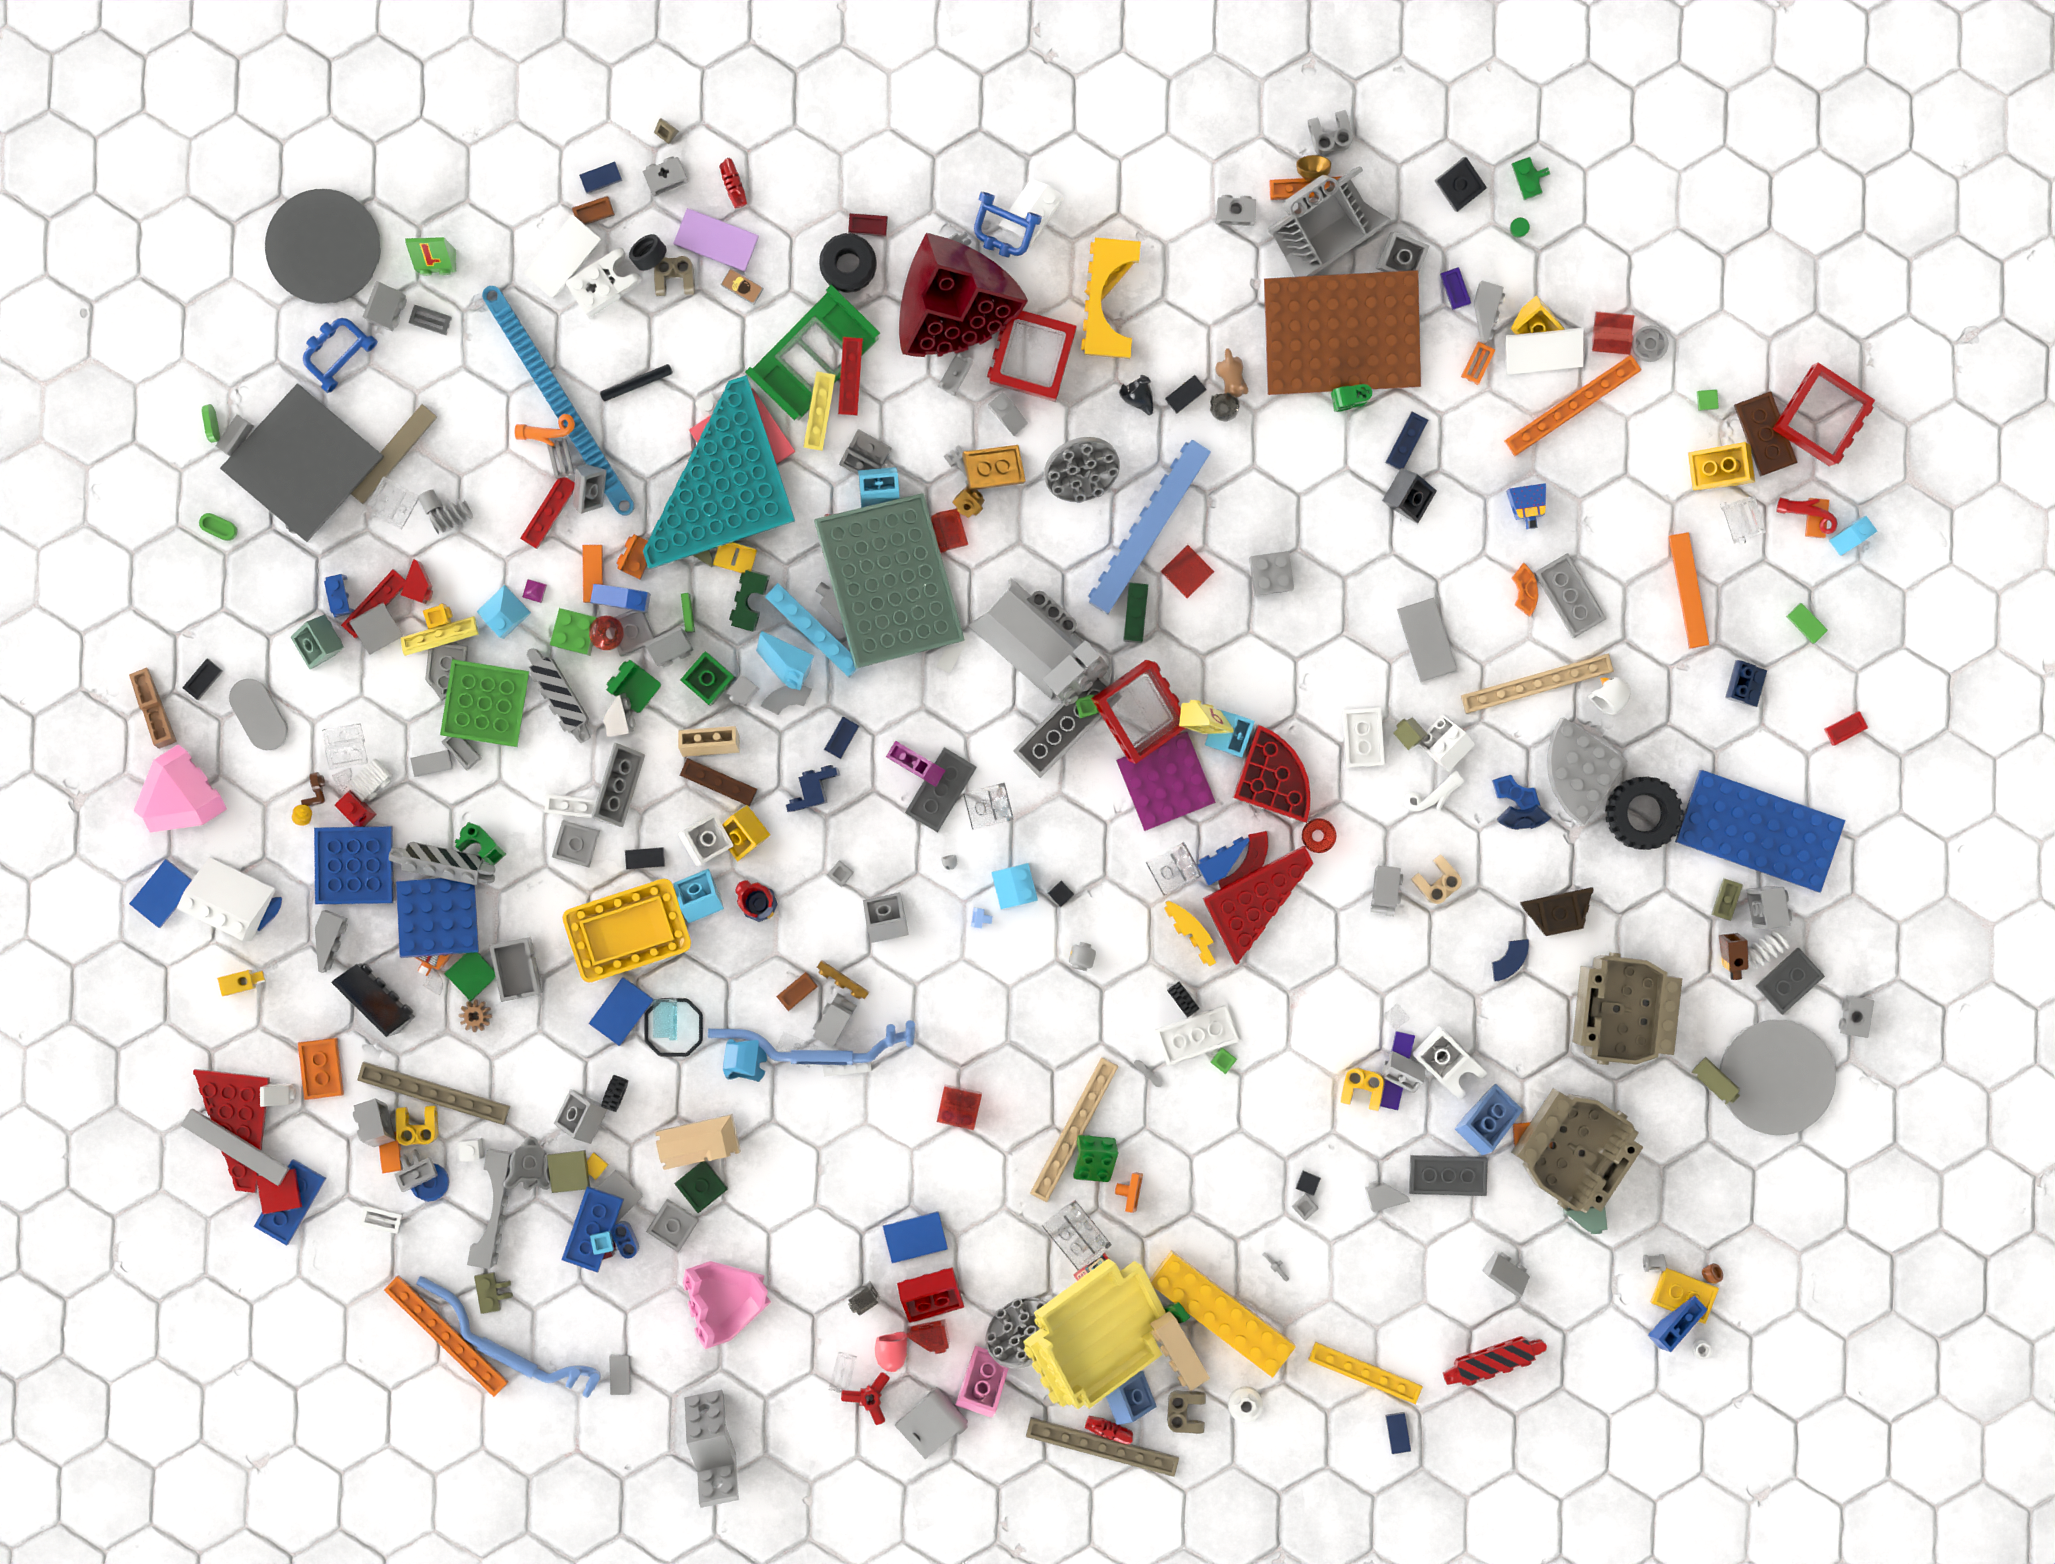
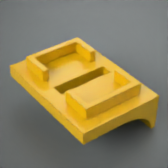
M732 542L718 547L713 565L738 573H745L747 569L752 570L758 550ZM736 548H738L739 553L736 559L735 566H733L731 564L734 558Z

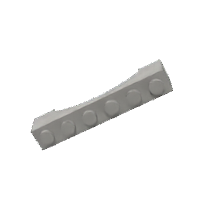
M489 1149L486 1152L484 1170L488 1171L492 1183L493 1207L485 1233L477 1244L474 1243L470 1246L467 1262L469 1266L490 1269L494 1264H497L499 1254L496 1253L497 1245H500L502 1234H499L500 1226H503L505 1221V1215H502L503 1208L508 1203L507 1189L503 1183L510 1173L509 1163L513 1152Z

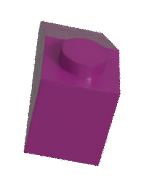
M897 741L894 742L886 755V758L935 787L946 771Z

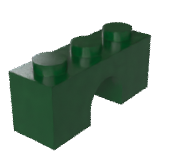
M750 569L745 570V573H741L739 583L742 584L741 589L736 592L734 602H737L735 610L732 609L729 618L732 621L731 626L751 632L756 631L760 612L749 607L748 598L752 593L761 595L766 593L770 575Z
M1129 583L1124 642H1143L1149 584Z

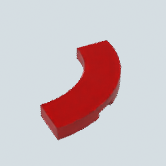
M1267 831L1248 834V851L1243 863L1234 873L1218 880L1220 889L1263 867L1268 850Z

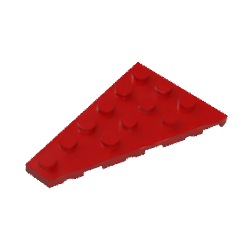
M1305 846L1202 898L1235 965L1240 963L1241 958L1247 950H1250L1253 942L1264 931L1267 923L1276 915L1279 907L1285 903L1291 895V891L1314 864Z
M194 1069L193 1075L196 1077L199 1092L203 1096V1103L211 1120L259 1150H262L267 1106L260 1107V1087L268 1085L270 1077ZM221 1151L227 1162L229 1174L232 1176L235 1191L257 1192L256 1176H259V1174Z

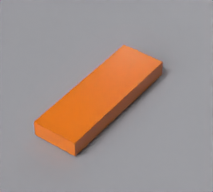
M582 545L584 603H590L593 584L603 585V545Z

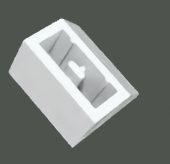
M1444 715L1426 731L1428 735L1418 743L1434 761L1448 772L1475 745L1465 731Z

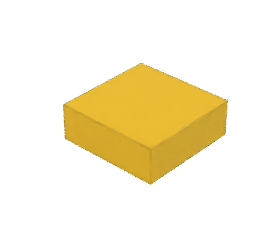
M594 1152L587 1160L588 1173L597 1180L609 1164Z

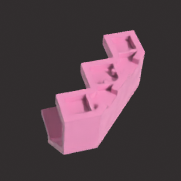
M176 745L153 760L135 806L134 812L143 818L149 832L204 825L227 810L218 791L212 789L208 783V778L199 767L196 768L191 761L192 757L180 745Z
M712 1261L685 1269L683 1286L684 1290L689 1291L691 1301H688L691 1317L696 1319L697 1327L694 1328L696 1337L705 1349L731 1341L771 1303L767 1297V1288L763 1284L764 1275Z

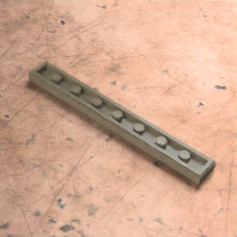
M362 1062L357 1081L505 1125L510 1106L368 1062Z
M1032 1417L1030 1418L1026 1433L1027 1438L1175 1477L1179 1457L1133 1444L1127 1445L1115 1442L1099 1435Z

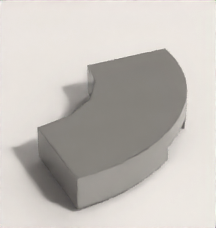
M788 686L781 687L773 691L763 701L761 707L779 715L789 705L797 704L804 706L812 689L802 686L799 691Z

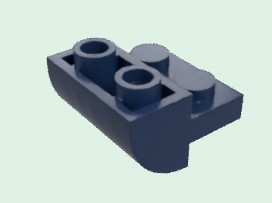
M1735 660L1725 698L1757 707L1767 670L1742 660Z

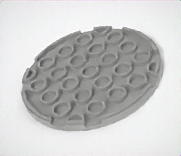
M1767 1020L1747 1027L1727 1047L1720 1065V1070L1740 1088L1738 1092L1739 1098L1734 1103L1729 1101L1727 1107L1747 1127L1764 1134L1788 1135L1808 1128L1824 1114L1835 1090L1836 1072L1828 1048L1810 1029L1791 1021Z

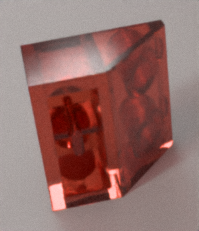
M945 1084L937 1122L974 1130L982 1092Z

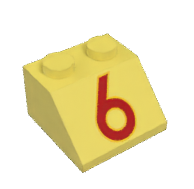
M1198 700L1182 703L1179 726L1202 734L1233 733L1234 731L1220 710L1214 709L1213 705L1201 704V701Z

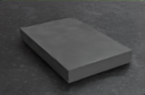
M1796 948L1755 987L1783 1015L1825 976L1800 948Z

